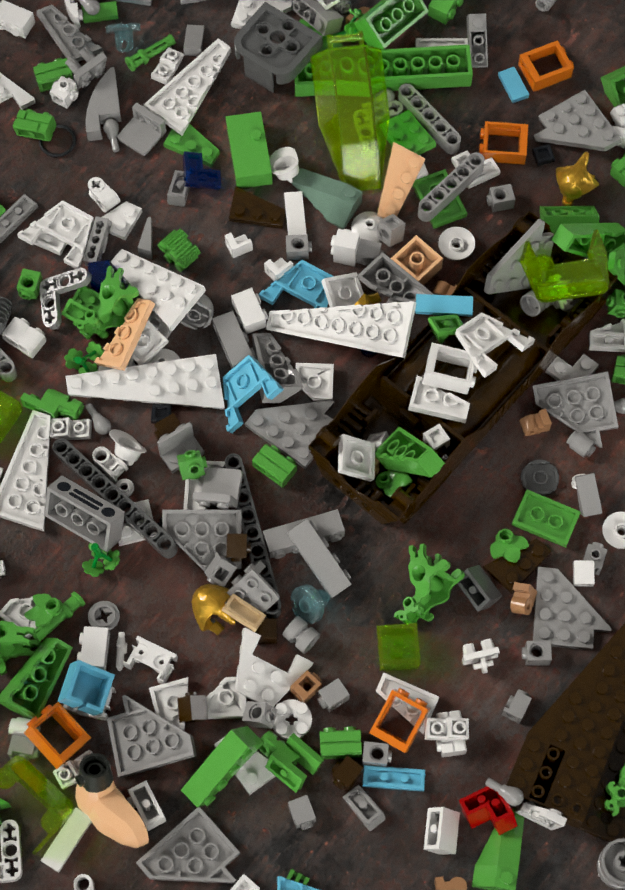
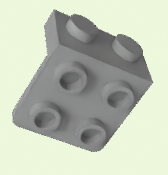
M136 102L132 107L134 117L118 134V140L142 156H145L166 133V125L162 116L152 113L148 107L141 106Z
M208 467L205 471L202 492L194 491L193 500L199 503V506L205 508L215 506L225 510L228 508L237 509L243 472L237 469Z
M260 560L256 565L251 563L244 570L246 574L243 576L239 574L231 582L233 586L227 593L230 596L234 593L264 613L279 600L280 596L259 574L265 568V565Z

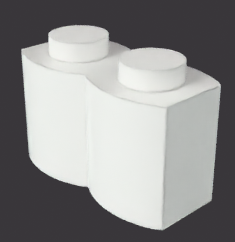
M14 317L2 333V337L7 343L31 358H34L46 343L45 333L37 327L35 329L30 327V323L24 318Z

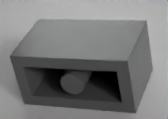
M480 565L467 568L464 571V578L457 583L478 612L490 608L502 597Z

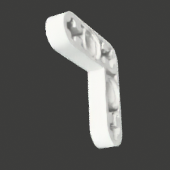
M6 820L0 826L2 855L0 883L17 881L23 874L20 827L16 821ZM10 824L15 828L12 831V838H17V841L9 840V834L5 831ZM9 845L17 847V852L13 856L6 854V848ZM6 860L13 861L14 868L18 870L13 877L10 873H7V871L11 870V863H6Z

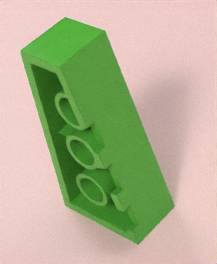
M619 223L560 224L551 240L566 252L608 264L609 253L625 243V228Z
M398 427L375 450V458L380 461L385 469L432 477L445 464L431 447L401 427Z
M248 726L230 730L181 791L197 808L210 805L215 800V795L226 787L228 781L264 742Z

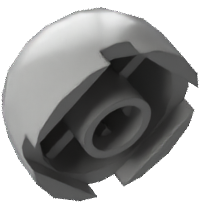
M203 294L180 323L191 329L209 326L214 315V306L210 298Z

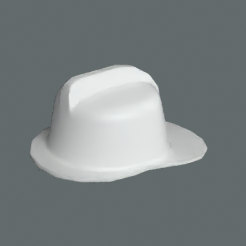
M283 147L271 155V170L279 180H288L292 183V178L299 173V160L295 149Z
M116 429L109 432V435L115 441V455L126 465L132 466L142 453L147 452L128 433Z

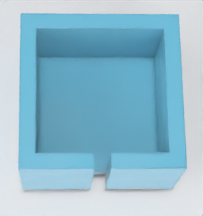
M80 660L72 662L69 665L57 702L73 708L78 707V710L93 716L103 713L115 674Z

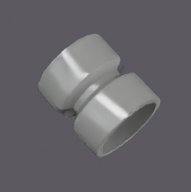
M544 283L538 284L522 296L520 300L521 308L529 316L539 315L554 303V291Z
M298 616L287 626L283 632V637L290 643L295 642V647L305 654L318 641L320 633L313 627L308 628V623Z

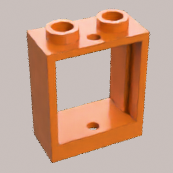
M558 40L519 56L518 65L533 92L572 77L574 64L572 60L568 59L565 48L560 45ZM555 53L563 68L539 76L532 62Z
M485 121L484 128L480 130V139H483V144L479 146V153L484 156V159L492 157L495 163L525 165L528 124ZM488 135L519 137L518 152L488 150Z
M399 688L398 690L393 689L369 733L406 753L409 751L430 708L427 707V702L420 698L414 700L409 697V692ZM396 697L422 711L407 741L381 728Z
M59 702L54 706L49 704L41 711L43 714L41 717L37 718L35 716L27 723L28 729L24 732L56 769L91 739ZM51 716L75 741L61 754L37 730Z

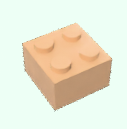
M417 235L391 258L422 285L426 284L442 269L443 258Z

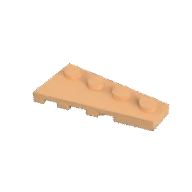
M395 142L392 143L387 173L377 211V216L383 219L392 214L398 216L425 161V158Z
M137 298L124 317V324L117 327L114 332L116 334L110 344L106 343L103 348L105 350L100 358L97 357L94 363L98 366L125 371L155 303L151 300Z

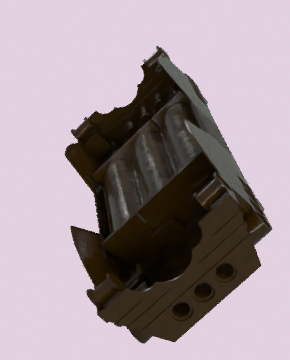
M528 211L524 217L521 216L506 236L492 245L466 270L452 293V296H473L472 317L458 316L463 324L480 313H484L502 322L504 327L510 330L517 329L520 331V335L527 338L531 336L535 339L534 344L523 352L506 340L486 355L498 365L497 369L485 378L477 369V372L473 373V376L476 377L474 387L469 388L468 394L438 388L445 393H452L470 403L466 423L408 410L417 375L422 378L424 377L431 344H440L428 323L421 333L419 332L416 338L407 346L405 358L396 357L378 364L349 397L335 418L328 425L323 426L317 433L316 438L308 445V449L311 455H313V459L316 461L322 476L381 524L400 521L405 525L418 512L466 456L485 437L488 431L494 427V424L500 420V417L504 416L506 411L512 407V404L523 395L524 391L532 385L568 344L578 336L586 324L605 304L606 298L603 295L617 281L618 276H614L600 262H590L585 257L564 251L554 243L545 282L555 274L562 276L559 279L561 282L566 281L572 293L573 301L570 302V305H573L571 309L563 311L560 308L556 309L552 304L539 315L529 316L521 308L520 300L522 296L533 288L495 294L485 293L484 287L487 274L530 227L540 219L531 211ZM545 222L543 233H552L550 225ZM449 335L440 344L465 350L456 335ZM436 360L434 372L466 379L468 367ZM440 423L450 438V446L446 448L443 445L435 450L436 454L445 463L441 470L432 477L407 473L413 480V483L404 488L402 486L398 487L391 498L386 496L384 490L380 489L376 484L377 476L389 470L385 469L381 463H379L380 470L372 481L338 473V448L341 440L340 435L342 434L367 441L370 434L387 431L390 436L398 427H401L425 443L423 441V433Z

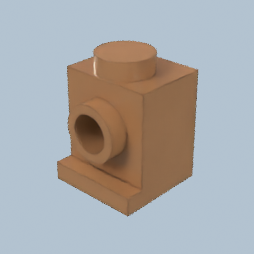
M307 670L290 686V692L300 702L307 704L322 688L321 679L316 673L313 672L311 674ZM309 685L311 689L309 691L304 690V686Z

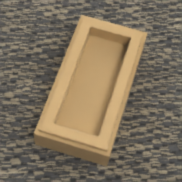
M234 593L221 610L253 632L257 631L266 617V614Z

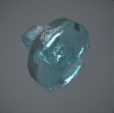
M140 23L106 25V33L115 34L117 50L119 52H130L133 49L132 32L141 31ZM123 40L127 42L126 49L122 47Z
M301 585L292 591L291 601L294 600L295 606L292 610L296 617L300 616L307 623L314 624L323 618L324 608L328 604L330 596L324 590H316L311 585Z

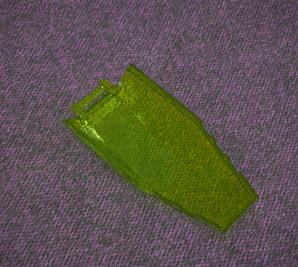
M358 31L356 34L337 36L327 34L328 49L310 56L318 126L323 134L325 144L328 147L340 181L360 191L381 189L390 119L381 49L365 45L363 31ZM359 41V45L333 48L332 44Z

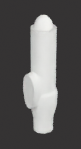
M124 632L118 633L116 644V668L118 671L124 668L122 661H124V654L127 653Z

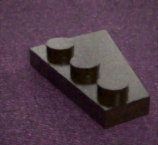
M235 186L229 221L283 229L286 215L285 209Z
M537 538L528 542V548L520 549V559L517 562H509L502 556L484 565L483 569L513 594L515 592L513 590L514 582L523 583L551 554V550Z

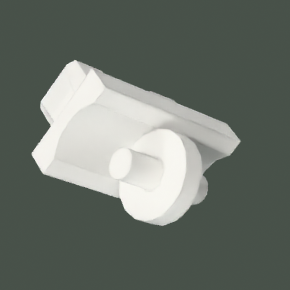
M491 638L481 641L482 651L476 652L473 643L463 645V666L473 664L474 670L481 669L483 674L487 673V667L494 665L493 660L490 659L498 658V653H500L499 648L495 647Z

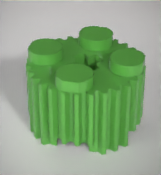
M181 229L173 230L157 244L159 249L165 253L163 255L164 259L169 264L173 262L180 272L191 265L201 253L196 244L193 245L187 238L186 232Z

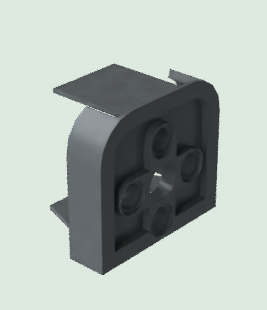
M267 2L261 5L234 38V50L237 60L240 59V54L244 57L245 76L274 93L273 74L276 75L277 84L291 82L322 48V36Z

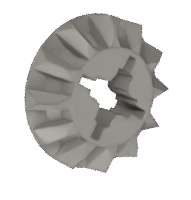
M109 601L95 603L88 612V621L92 627L108 628L109 631L117 626L120 619L117 606ZM101 610L106 615H110L107 617L108 623H105L103 619L99 620V618L101 617Z

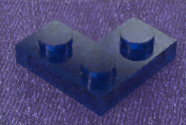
M184 151L185 187L220 190V170L203 169L202 153Z

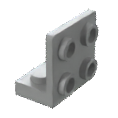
M190 422L179 425L174 432L164 434L157 441L160 457L172 474L179 470L177 455L184 454L189 450H199L201 456L204 455V450L194 437Z

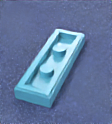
M416 294L415 314H457L458 316L469 317L473 315V296Z
M364 765L363 787L424 791L425 770Z

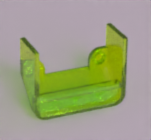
M598 229L593 232L587 253L589 259L554 264L552 258L548 255H535L530 242H525L520 263L539 301L553 302L600 295L608 290L607 251Z
M14 756L0 769V788L9 789L18 781L48 809L41 818V826L48 835L32 851L35 855L72 815L74 805L67 796L26 758Z

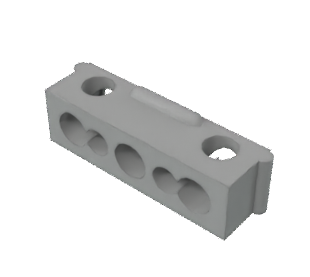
M95 217L83 257V262L87 267L99 268L112 225V221L107 218Z

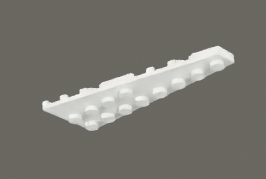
M409 301L270 311L266 330L405 358L417 303Z
M216 354L126 367L125 371L110 369L65 376L68 395L73 397H94L107 400L117 399L151 404L225 409Z

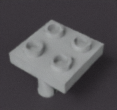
M86 46L79 52L87 62L85 65L81 66L74 56L66 60L65 64L74 73L73 80L76 82L78 89L87 87L92 79L95 77L99 78L105 73L107 57L103 52L95 56L89 47Z

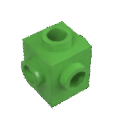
M616 289L607 297L606 306H608V314L618 318H625L624 290Z
M189 450L184 454L177 455L182 480H194L205 475L204 468H207L205 456L201 457L199 450Z

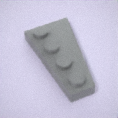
M53 5L37 10V17L67 59L74 56L78 62L84 60L79 52L86 46L89 47L94 55L102 52V48L98 44L95 45L88 35L81 33L79 28L75 24H71L67 17Z

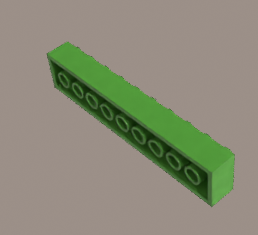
M468 44L316 53L294 79L295 97L380 92L386 88L392 91H399V87L403 84H410L416 90L469 87L472 84L473 77L470 47Z

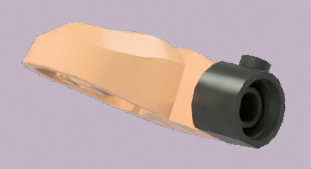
M99 753L86 755L79 764L78 775L75 776L77 782L75 798L78 808L89 816L98 831L116 842L132 848H139L148 844L149 836L144 822L123 794L116 788L108 759Z

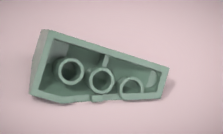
M302 168L299 169V173L292 179L291 184L298 191H302V195L313 204V207L316 210L318 209L328 222L341 229L346 227L362 203L363 192L347 183Z

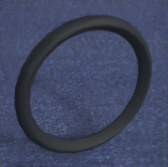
M56 124V128H63L71 133L73 138L71 147L63 153L55 154L48 152L44 148L42 140H39V146L48 156L62 157L74 149L76 135L70 127Z

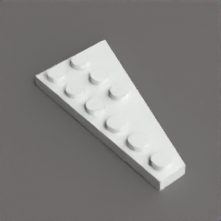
M217 39L151 97L144 106L148 107L152 113L162 116L166 125L183 136L229 57L231 47Z
M123 249L111 261L112 266L116 270L123 268L124 273L122 277L126 279L131 287H136L139 290V296L142 299L151 300L155 303L153 311L165 322L171 331L176 328L206 291L203 285Z
M32 410L0 485V518L44 532L51 416Z

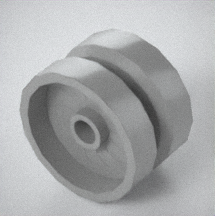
M625 838L609 842L599 854L597 860V872L601 880L607 886L616 890H625Z

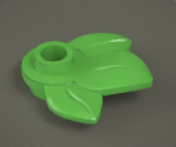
M394 470L382 472L376 478L377 486L383 489L386 496L390 498L398 487L402 486L404 488L413 483V480L407 473Z
M502 529L496 535V541L491 544L490 553L494 559L503 556L509 562H517L520 559V549L528 548L529 544L524 537L514 535L509 529Z
M49 594L33 595V601L36 606L24 613V616L30 621H36V627L44 626L51 622L53 617L62 612L63 604L60 600L51 598Z

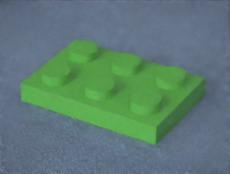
M409 110L378 124V130L391 146L395 142L418 155L436 147L435 140Z
M445 169L414 181L412 187L419 201L448 176ZM459 196L430 220L433 229L467 217V211Z
M526 490L513 519L512 526L566 548L581 512Z

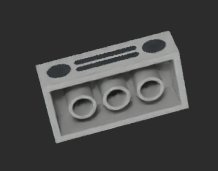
M60 476L47 487L44 516L92 544L97 543L106 552L121 540L125 511L64 476Z

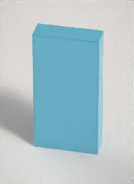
M515 67L498 72V77L512 103L529 98V93Z

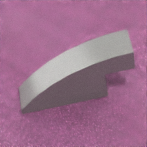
M111 67L100 79L89 100L86 113L88 141L102 140L100 124H104L107 119L122 122L114 67Z

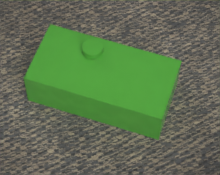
M381 0L355 21L354 24L370 50H382L429 12L422 0Z
M261 112L226 116V128L236 187L243 189L272 184V170Z

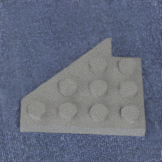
M586 90L540 114L538 117L545 129L534 135L535 141L600 151H607L621 143V138Z
M538 219L487 274L484 287L485 293L495 294L534 288L538 284L545 283L554 244L551 240L554 234L551 232L543 233L545 221Z
M608 372L533 385L535 402L541 409L546 408L551 416L572 430H576L578 433L582 432L594 441L597 447L603 448L600 436L601 431L619 428Z
M329 400L256 409L245 422V427L269 444L276 446L283 454L291 457L297 464L306 469L313 460V455H311L308 445L316 438L319 430L333 420L326 414L334 406L335 402Z
M162 510V529L205 572L214 559L216 552L227 557V533L241 534L242 510ZM234 562L237 566L236 569H241V562Z
M538 567L533 641H551L552 647L592 651L594 632L610 633L611 627L559 569Z
M126 695L122 696L125 713L107 718L119 778L197 756L192 735Z
M198 807L141 857L136 864L150 880L235 883L236 879L225 867L239 856L240 852L204 811Z

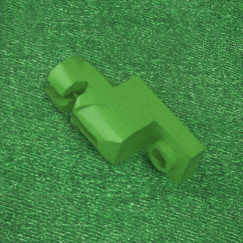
M47 389L41 400L34 394L28 395L26 393H23L20 398L24 407L50 415L51 419H56L61 415L78 420L84 410L83 402L77 399L71 401L69 395L54 389Z
M269 730L262 736L261 740L264 744L259 748L269 758L265 768L297 793L307 777L296 767L300 756L289 748L283 740L277 741L278 736Z

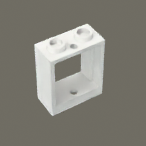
M432 343L422 384L468 394L469 388L474 387L476 377L473 376V373H476L478 368L465 350ZM436 360L468 367L466 379L434 372Z

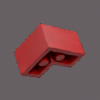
M488 786L459 800L462 812L471 829L491 820L499 835L518 827L515 815L509 804L497 791Z

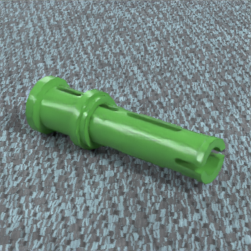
M169 34L145 50L139 49L133 56L125 58L126 65L134 72L140 65L147 64L150 58L175 45V39Z
M72 592L71 597L62 603V612L53 617L48 624L38 627L35 630V634L32 635L33 638L40 643L66 618H71L80 606L83 607L85 605L80 595Z

